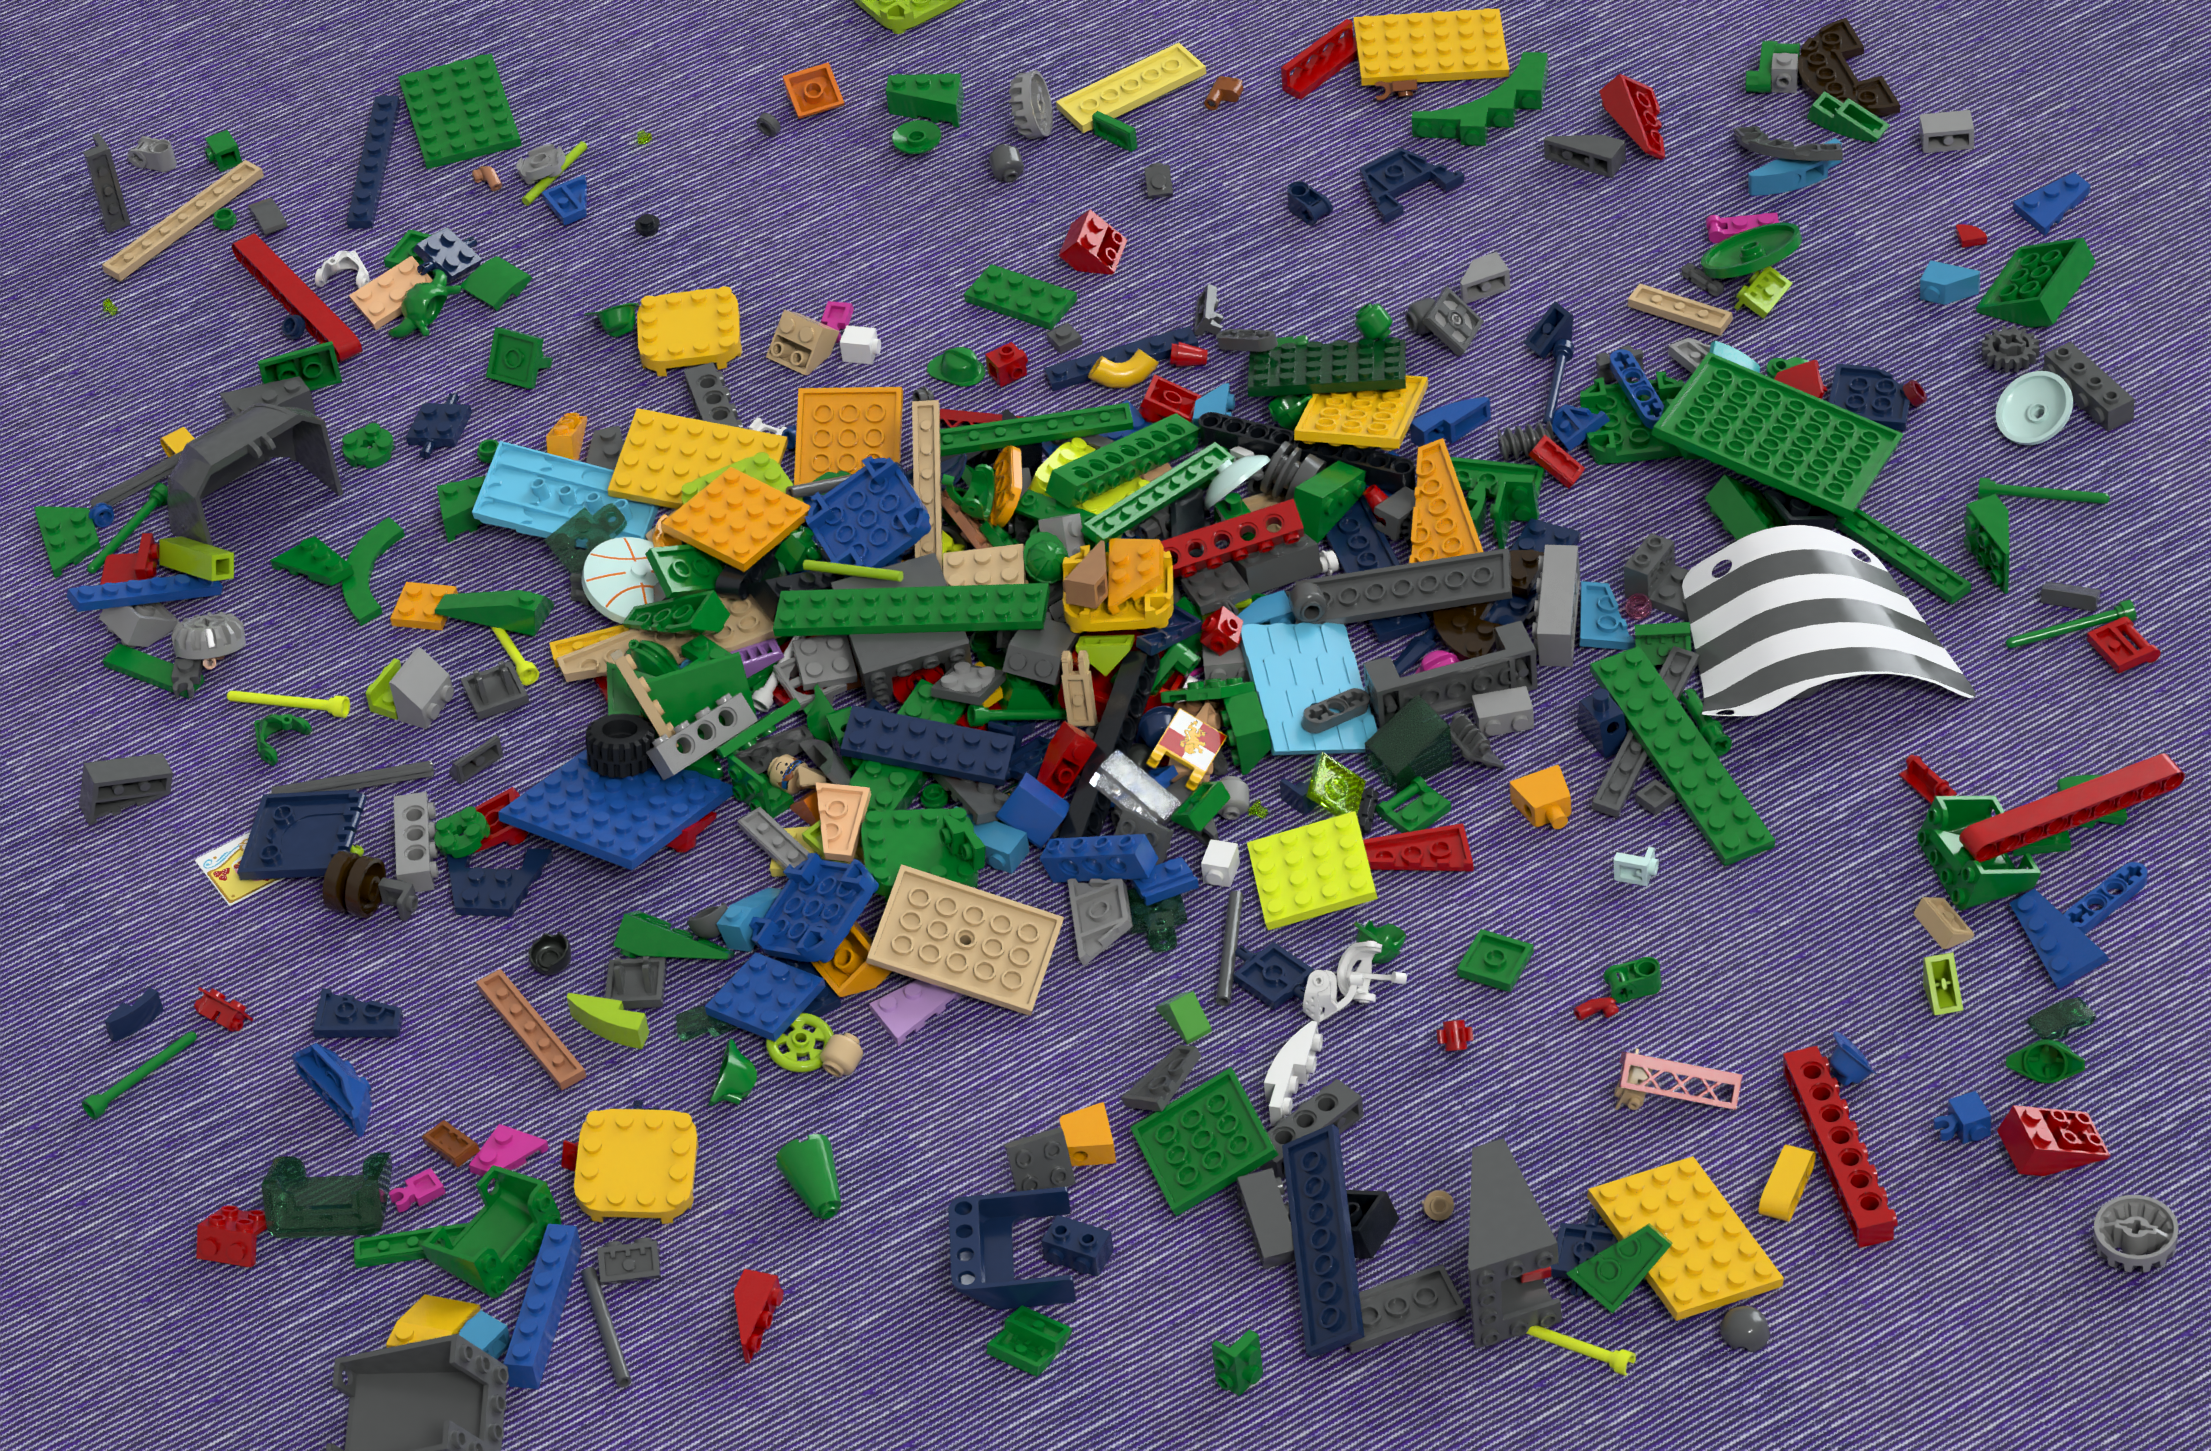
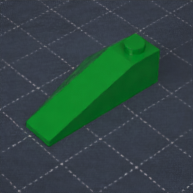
M522 590L445 594L435 608V614L535 636L552 611L554 601L544 595Z
M711 590L634 606L622 624L625 628L695 636L700 634L714 635L724 628V624L731 614L716 592Z
M978 651L977 657L985 666L1003 670L1006 657L1004 653ZM1006 672V680L1000 685L1003 698L998 701L1002 710L1053 709L1050 699L1036 680Z
M639 910L624 914L613 946L621 949V954L631 958H636L638 955L730 959L735 954L734 951L707 939L699 938L698 941L693 940V933L687 930L672 928L671 930V923Z

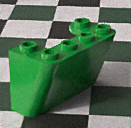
M1995 795L1935 796L1931 807L1927 811L1923 825L1917 834L1918 844L1921 846L1940 882L1950 896L1952 903L1958 910H1965L2032 890L2041 875V871L2030 853L2024 854L2018 869L2015 868L2008 854L2005 853L2001 857L2007 864L2002 870H1984L1978 861L1969 860L1962 868L1961 874L1957 875L1929 837L1934 829L1960 835L1968 826L1990 818L1993 809L1995 816L2004 813L2005 811Z
M493 1165L476 1184L485 1205L452 1243L444 1226L439 1225L421 1246L430 1262L489 1297L497 1298L503 1294L539 1253L547 1225H561V1216L545 1181ZM494 1178L495 1187L491 1193H488V1184ZM438 1239L441 1240V1246L435 1245Z

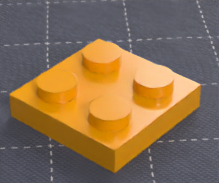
M406 582L390 617L392 626L442 631L448 616L435 614V608L445 594H458L457 587Z

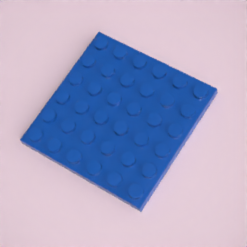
M585 749L498 811L499 821L633 870L682 834L683 829L695 824L733 796V785L699 774L697 771L685 769L663 780L654 765L652 768L647 769L646 772L639 773L636 776H628L626 778L602 776L598 772L591 770V767L588 766L587 749Z

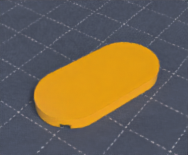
M1012 445L1002 449L993 465V469L996 470L994 475L995 493L989 522L995 526L1000 525L1004 527L1008 523L1017 507L1022 491L1021 450Z

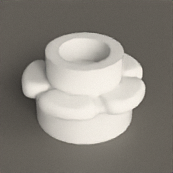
M1322 550L1319 553L1321 573L1331 576L1333 572L1339 569L1338 559L1332 550L1327 552Z

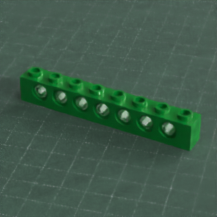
M1175 413L1052 470L1045 493L1066 507L1072 508L1142 474H1146L1148 471L1161 467L1165 463L1176 460L1184 454L1192 452L1198 444L1197 437L1200 429Z

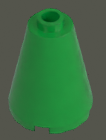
M810 1134L807 1135L809 1140L800 1143L797 1138L783 1146L776 1154V1166L812 1214L817 1218L829 1219L834 1217L841 1207L832 1145L827 1136Z

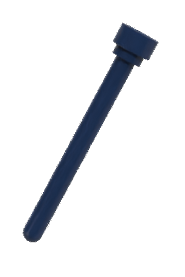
M1566 339L1557 340L1552 351L1556 362L1543 417L1545 425L1547 421H1550L1551 424L1554 421L1566 362L1572 359L1574 353L1573 343Z

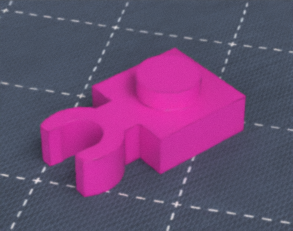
M828 301L821 323L838 331L845 329L849 325L854 311L852 303ZM840 332L835 343H839L841 340Z
M429 1168L405 1180V1188L391 1190L389 1197L392 1203L396 1202L397 1211L404 1212L415 1201L420 1207L446 1193L443 1184L433 1170Z

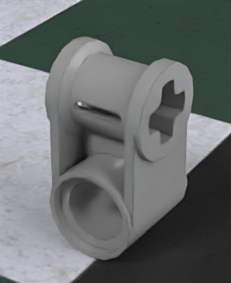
M142 136L138 140V145L135 149H131L127 154L129 161L138 168L168 172L177 165L172 145L168 140Z

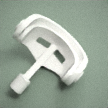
M341 250L334 257H330L325 261L322 268L317 270L315 283L316 286L323 287L331 275L348 269L358 271L356 285L359 289L368 284L370 278L356 251Z
M1366 941L1352 944L1343 953L1337 969V983L1341 993L1346 996L1350 988V975L1363 974V986H1358L1353 1000L1359 1001L1362 1004H1370L1376 1002V995L1368 991L1371 980L1391 981L1392 983L1404 985L1407 975L1406 973L1395 971L1392 975L1372 974V959L1375 954L1381 953L1382 944H1378L1375 941ZM1357 960H1361L1356 971L1352 972L1351 970Z
M1329 970L1313 971L1309 975L1306 985L1303 1012L1320 1025L1321 1021L1340 1011L1353 1000L1357 987L1363 986V974L1350 975L1349 991L1341 1001L1337 1002V976L1335 973Z

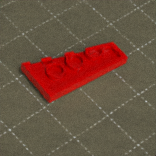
M1463 823L1363 839L1371 870L1474 871V864Z

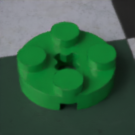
M370 423L365 428L346 434L342 438L344 458L349 465L358 468L357 464L365 465L366 469L381 466L392 457L391 452L395 450L391 433L386 429L380 428V425L377 423Z
M466 807L462 811L448 818H442L436 823L437 831L434 840L442 855L452 854L453 858H462L474 853L482 846L480 841L484 836L488 838L490 826L484 815L477 812L475 807Z

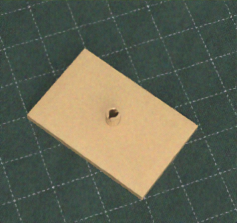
M901 864L866 963L1031 1016L1064 917Z

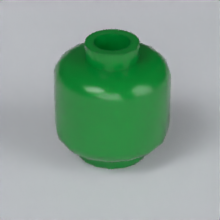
M1369 302L1356 312L1355 327L1365 339H1378L1382 341L1391 333L1389 328L1393 323V319L1382 305L1378 303L1372 305Z

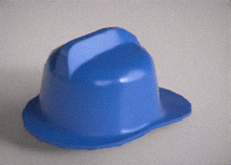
M1833 1032L1837 1046L1829 1060V1064L1833 1068V1076L1837 1081L1847 1086L1850 1083H1861L1871 1073L1877 1075L1862 1052L1849 1039L1839 1032Z

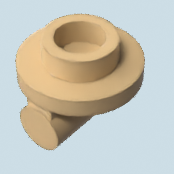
M1442 1190L1430 1192L1425 1200L1422 1201L1423 1212L1433 1220L1447 1219L1454 1209L1452 1196Z

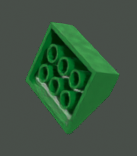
M2083 237L2018 247L1975 309L1977 313L2031 328L2039 326L2049 327L2057 321L2063 309L2067 307L2068 302L2089 275L2096 261Z
M739 652L645 680L651 689L647 693L651 701L657 699L665 712L661 715V718L665 724L671 722L673 727L686 720L689 724L697 720L694 716L696 713L706 707H709L710 710L718 706L715 701L728 693L732 697L742 693L756 716ZM638 702L641 717L646 718L650 722L649 718L647 717L646 713L644 712L643 708ZM719 715V722L725 726V719ZM698 728V729H697L698 735H700V734H703V735H704L703 731ZM655 730V740H656V739L659 738L660 736L658 735V733H657L656 730Z

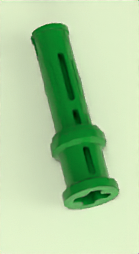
M1686 689L1685 693L1689 698L1687 699L1681 693L1680 700L1699 727V732L1716 756L1726 754L1731 749L1732 740L1723 733V726L1718 720L1713 719L1710 715H1702L1703 703L1698 697L1697 692L1694 689Z

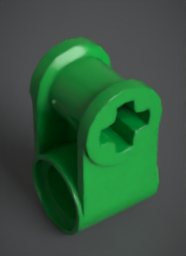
M1642 957L1631 962L1610 966L1603 974L1605 982L1611 987L1610 995L1617 1001L1616 1003H1625L1632 999L1654 995L1662 987L1660 964L1653 957Z

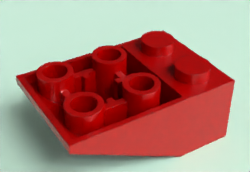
M2013 1105L1997 1129L2019 1174L2047 1176L2110 1157L2102 1138L2087 1112Z

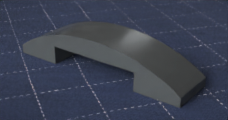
M809 739L799 743L800 747L833 784L849 785L850 773L848 767L826 742Z

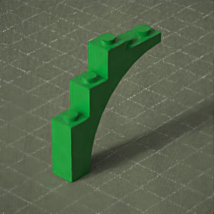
M1523 52L1519 65L1513 74L1500 87L1477 100L1448 109L1412 112L1413 137L1461 139V145L1486 146L1489 127L1514 128L1517 109L1542 110L1548 78V53Z

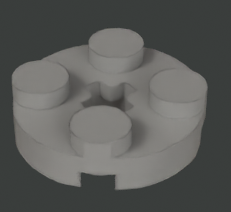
M546 144L527 152L529 157L524 161L521 157L516 165L521 178L527 184H532L546 176L555 177L562 172L561 166L564 164L566 157L560 146L555 148L553 144Z

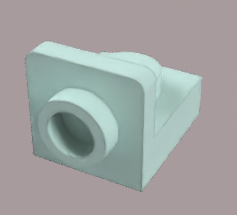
M1648 847L1645 857L1617 852L1614 858V880L1648 886L1651 876H1656L1659 866V859H1655V848Z

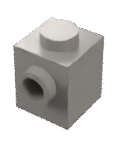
M1773 53L1771 68L1772 92L1797 93L1798 54Z

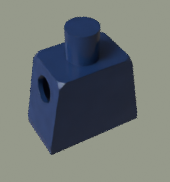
M1599 688L1593 694L1579 701L1577 727L1604 759L1617 754L1627 736L1623 711L1609 696V691Z

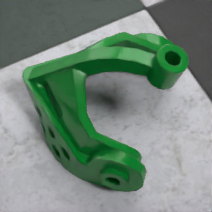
M985 464L977 465L973 472L970 487L963 498L954 489L953 482L955 477L944 474L941 484L946 485L949 497L961 507V511L971 515L973 519L988 520L992 512L995 493L993 469Z
M269 714L263 719L254 722L258 755L263 761L272 766L278 763V754L273 747L265 742L269 735L281 730H295L304 735H309L312 732V727L308 721L302 717L296 718L292 714Z

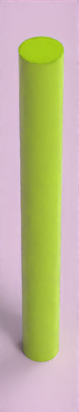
M580 141L565 156L566 160L561 166L562 172L555 177L546 176L542 178L522 198V202L529 206L588 148L587 144Z
M804 560L803 569L807 571L897 582L903 580V572L897 570L815 560Z

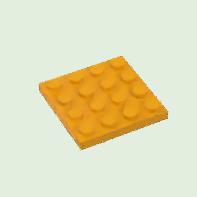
M902 387L798 388L794 485L812 482L826 472L837 473L838 471H845L854 474L865 466L862 460L869 456H872L873 459H888L890 457L894 462L900 464L903 409Z
M729 467L662 522V531L745 572L790 535L792 531L806 521L805 517L808 516L811 506L733 467Z

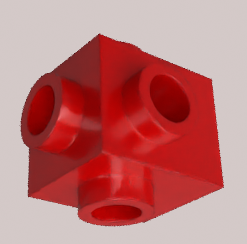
M1012 342L985 354L988 374L1000 387L1027 375L1026 364L1028 363V358L1022 349L1019 350Z
M1222 606L1203 622L1200 642L1221 657L1227 651L1234 650L1239 645L1243 620Z

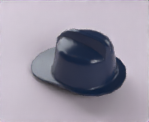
M1158 706L1148 710L1140 719L1135 738L1136 743L1146 744L1150 749L1154 750L1178 710L1171 706Z

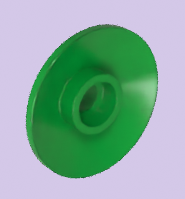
M925 120L906 122L900 125L892 135V142L895 148L908 154L927 152L936 147L941 140L939 127Z

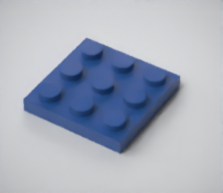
M755 952L706 1004V1014L775 1042L826 987L824 978Z

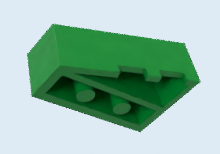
M961 74L888 75L886 96L889 114L914 119L922 116L931 118L933 123H939L940 120L952 122L953 127L959 128L964 101Z

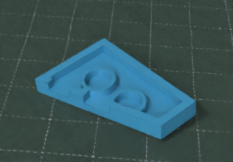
M1581 581L1579 646L1620 650L1632 649L1635 647V641L1633 636H1630L1627 631L1628 625L1618 611V603L1608 583Z

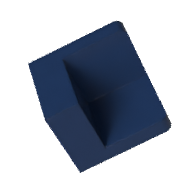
M1316 776L1306 783L1299 782L1296 785L1285 778L1279 781L1281 800L1304 816L1325 801L1323 781Z

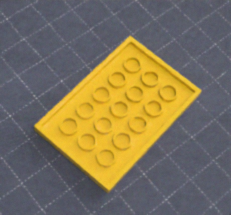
M1487 8L1483 10L1353 17L1362 86L1375 85L1378 81L1392 82L1417 79V82L1509 77V65L1499 9Z
M1406 375V389L1313 394L1294 430V440H1300L1306 444L1324 442L1331 446L1347 444L1354 445L1357 448L1380 447L1387 451L1399 449L1428 388V377Z
M637 408L608 487V496L679 509L683 506L681 499L682 486L697 478L745 458L753 457L760 452L767 453L769 458L774 459L781 465L788 444V438L776 434Z
M1693 1156L1588 1189V1200L1618 1241L1650 1223L1673 1243L1646 1274L1645 1279L1676 1321L1783 1286L1784 1277Z

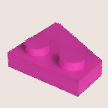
M499 1124L469 1164L470 1171L483 1177L493 1165L508 1170L517 1169L527 1163L526 1157L538 1150L541 1153L546 1152L549 1148L547 1140Z

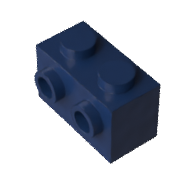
M1060 1215L1055 1217L1041 1240L1044 1260L1054 1265H1062L1075 1269L1080 1273H1087L1097 1277L1114 1251L1111 1231Z

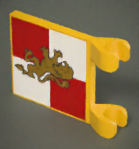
M1179 708L1146 764L1155 769L1164 754L1193 770L1185 787L1195 791L1226 740L1227 735Z

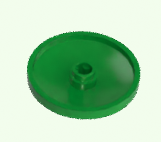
M1773 223L1735 234L1719 242L1701 258L1703 271L1708 277L1720 279L1743 276L1770 267L1792 254L1801 245L1802 236L1799 227L1792 223Z

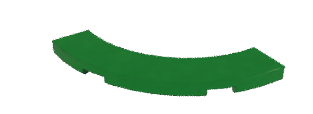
M390 517L368 531L356 544L347 559V562L352 565L354 574L342 580L343 594L349 612L360 626L383 614L381 606L372 596L369 587L371 575L375 567L374 563L378 556H382L389 547L405 536L404 530Z

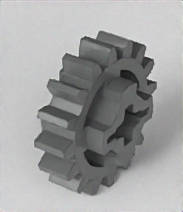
M2014 325L2012 329L2002 326V331L1993 329L1992 335H1985V340L1982 341V358L1987 359L1988 366L1995 364V370H1999L2002 367L2006 373L2010 369L2019 372V367L2029 369V363L2035 364L2036 358L2039 357V339H2034L2035 334L2033 332L2026 334V328L2017 330V327Z

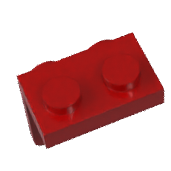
M142 533L138 553L108 555L105 560L100 585L156 577L159 544H155L153 533Z
M232 1205L221 1207V1209L197 1225L196 1258L245 1267L254 1266L256 1264L257 1235L274 1224V1216L267 1215L262 1210H251L248 1212L239 1210L237 1206Z

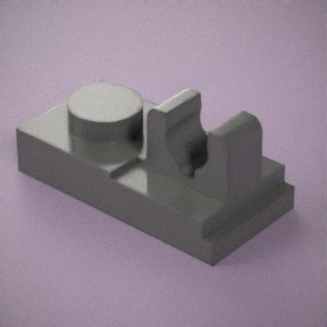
M1207 284L1196 302L1194 334L1197 336H1202L1205 331L1217 335L1223 328L1220 323L1224 317L1215 312L1219 303V299L1216 298L1217 287L1211 284Z

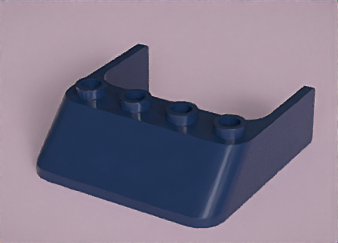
M1057 1187L965 1196L953 1200L949 1205L950 1261L953 1288L984 1305L999 1310L1019 1308L1022 1305L1033 1307L1076 1302L1072 1275L1014 1279L1013 1226L1018 1221L1027 1218L1070 1214L1068 1188Z

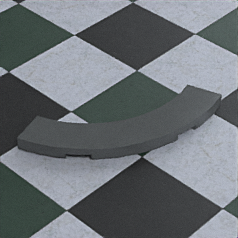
M1758 126L1734 128V137L1739 145L1762 155L1807 161L1843 160V152L1839 143H1807L1806 145L1794 146L1792 141L1777 138L1769 140L1768 135L1762 132Z

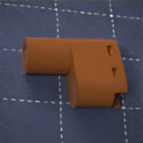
M1219 76L1204 101L1205 107L1209 110H1216L1221 101L1237 102L1244 89L1242 86L1243 81L1238 78Z

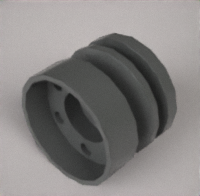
M1284 441L1277 452L1271 457V461L1268 462L1264 471V477L1260 486V490L1268 493L1273 488L1272 497L1278 498L1284 490H1287L1285 501L1294 499L1295 487L1324 470L1327 463L1313 454H1309L1303 462H1300L1302 449L1296 447L1291 453L1293 444L1288 441Z

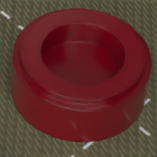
M1910 380L1903 385L1906 397L1914 406L1919 407L1927 401L1926 393L1917 381Z

